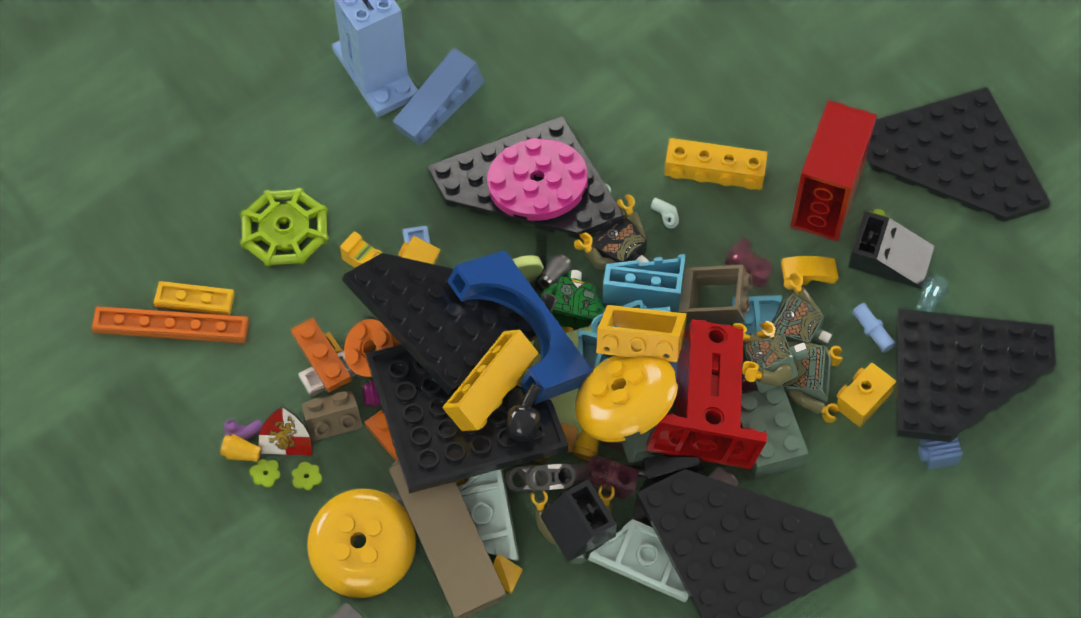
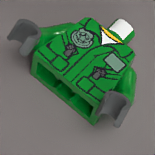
M570 270L567 273V277H560L556 284H550L539 296L560 326L572 327L575 330L591 325L593 319L603 314L606 309L600 297L596 294L595 286L592 283L582 281V272L578 270Z

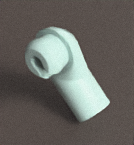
M654 198L650 209L662 214L663 223L667 228H675L679 223L676 207L663 200Z

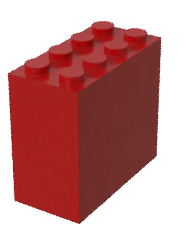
M827 101L801 172L790 227L833 241H839L863 172L877 118L876 114L870 113L867 110L849 107L840 102Z

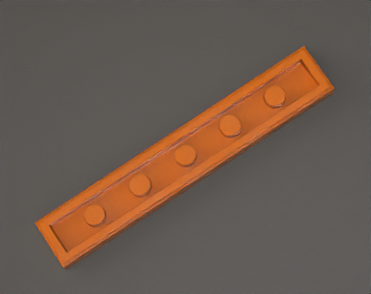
M96 306L91 329L93 333L246 344L250 320L249 317Z

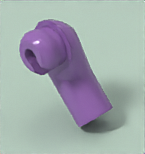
M229 419L224 423L223 427L226 435L232 436L235 434L245 440H249L260 433L262 423L258 419L247 426H242L234 419Z

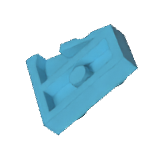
M782 295L749 297L750 310L746 312L745 322H740V324L747 328V335L750 333L756 335L758 331L764 330L759 325L765 321L773 323L782 302ZM732 297V306H735L736 297Z

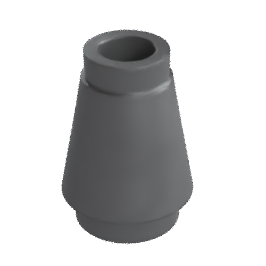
M562 254L551 257L538 280L540 287L545 290L550 284H556L560 277H567V273L572 269L571 261Z

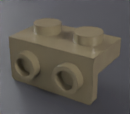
M352 390L337 392L332 396L321 399L315 398L301 404L311 441L362 428L358 406Z

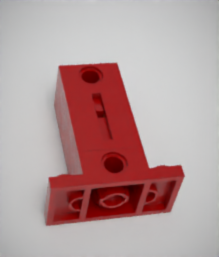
M691 320L685 332L684 342L677 361L676 383L678 384V390L675 398V414H666L653 427L646 442V450L681 457H699L702 461L746 469L753 467L767 443V433L752 428H740L743 361L742 328L711 323L705 320Z

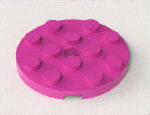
M530 138L505 148L493 160L487 175L488 190L492 201L504 213L514 217V214L524 216L529 221L548 220L567 213L582 200V195L588 187L587 166L582 156L565 143L550 139ZM534 175H536V177L544 178L543 180L538 182L532 180L534 178Z

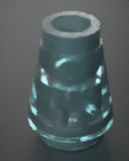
M931 275L930 278H927L917 308L920 311L932 312L949 292V282L938 275Z

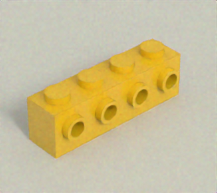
M669 138L664 176H670L674 179H691L701 183H718L723 186H739L749 190H762L768 152Z
M521 330L504 331L442 408L461 431L480 430L486 425L489 415L501 406L502 399L508 391L518 384L517 380L523 372L532 366V361L538 355V351Z

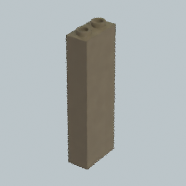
M399 460L394 462L393 467L389 468L390 474L454 617L467 618L508 599L456 483L451 482L409 494Z

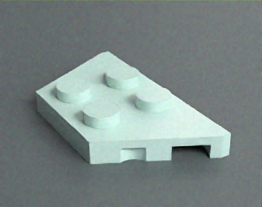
M503 469L470 477L465 484L457 488L487 553L495 556L500 554L507 559L515 561L520 560Z
M634 519L623 526L616 533V537L605 542L589 555V561L682 602H686L689 597L654 529Z

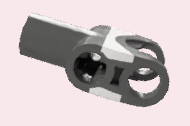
M587 462L514 467L507 471L505 482L508 489L514 492L575 487L588 479L591 480V468H589ZM515 472L519 473L521 477V483L518 487L512 481Z

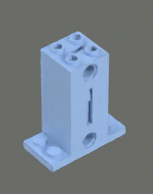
M334 0L340 41L332 44L333 51L377 118L406 105L418 89L408 76L402 12L395 0Z

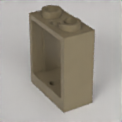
M743 264L684 268L678 313H686V325H689L692 319L705 320L716 324L745 322L746 312L750 310L748 291L752 289L751 274L747 273ZM737 284L735 306L697 308L700 286Z

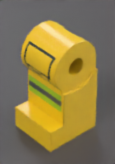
M355 231L340 246L342 260L354 268L383 253L363 241L362 236Z

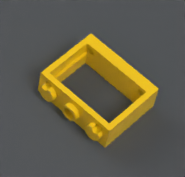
M607 305L597 330L596 353L625 357L653 356L669 362H677L685 338L686 313Z

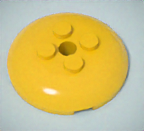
M613 355L605 359L584 379L578 390L575 400V413L578 423L589 436L605 442L625 441L626 436L640 432L642 435L657 425L672 407L678 390L675 370L669 361L653 356L625 357Z
M373 489L349 490L329 500L316 514L308 534V557L317 577L334 592L351 598L375 597L387 592L399 580L401 581L410 569L416 551L415 528L405 508L390 495ZM364 535L366 537L365 545L361 548H355L353 543L358 536Z

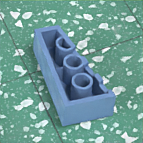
M453 48L393 120L397 130L419 146L429 140L432 134L485 83L477 63L456 48Z

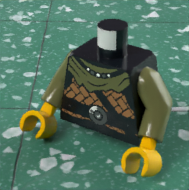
M630 194L625 195V199L628 202L627 206L624 205L622 199L617 200L619 208L626 212L624 222L603 229L593 239L588 233L580 234L584 244L580 240L574 241V247L577 250L584 249L585 256L598 270L605 271L606 264L634 260H638L639 263L651 262L644 256L646 253L647 236L637 211L632 209L635 200Z

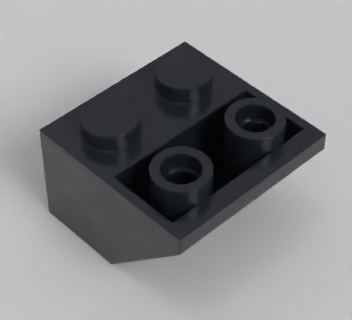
M589 479L565 491L541 514L542 521L567 562L616 537L617 523Z

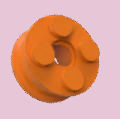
M374 319L360 321L347 335L344 346L345 360L351 370L360 376L372 377L366 361V353L374 352L375 345L376 351L401 345L380 321Z

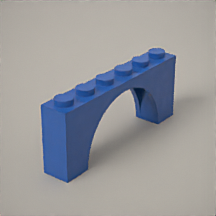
M505 250L455 266L447 282L461 301L482 299L500 303L522 316L536 333L541 347V361L535 366L530 367L520 382L525 392L528 391L532 383H536L542 388L534 401V405L580 388L584 379L593 370Z

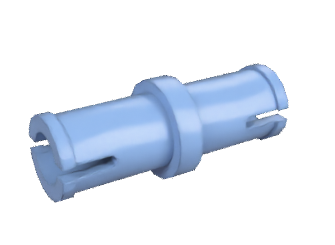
M865 303L858 305L853 310L852 314L865 328L864 333L867 336H871L882 353H886L895 346L896 342L892 340L883 328V322L875 318Z

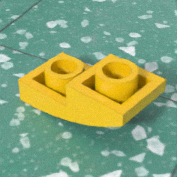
M795 256L781 260L784 281L791 279L794 283L790 277L792 273L801 274L803 277L802 285L805 286L811 280L835 284L839 279L835 258Z

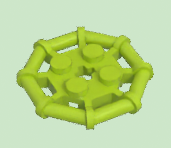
M300 187L294 190L269 191L267 189L263 191V195L240 213L242 221L240 245L242 249L250 251L264 262L266 267L283 264H305V261L321 245L326 244L329 240L327 235V214L329 210L326 205L318 203ZM276 200H291L286 201L287 204H280V202H275ZM302 202L307 207H309L310 210L306 211L301 206H299L298 203ZM266 204H269V206L261 214H258V212ZM315 217L317 218V230L310 228L309 220ZM252 222L259 223L258 232L252 234ZM280 223H290L287 229H280ZM308 237L313 239L304 249H299L298 246ZM262 240L270 247L268 252L258 246L256 242ZM291 249H293L295 253L275 255L277 250H280L281 252H289Z

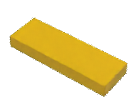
M159 281L153 304L157 308L230 315L235 292L232 289Z

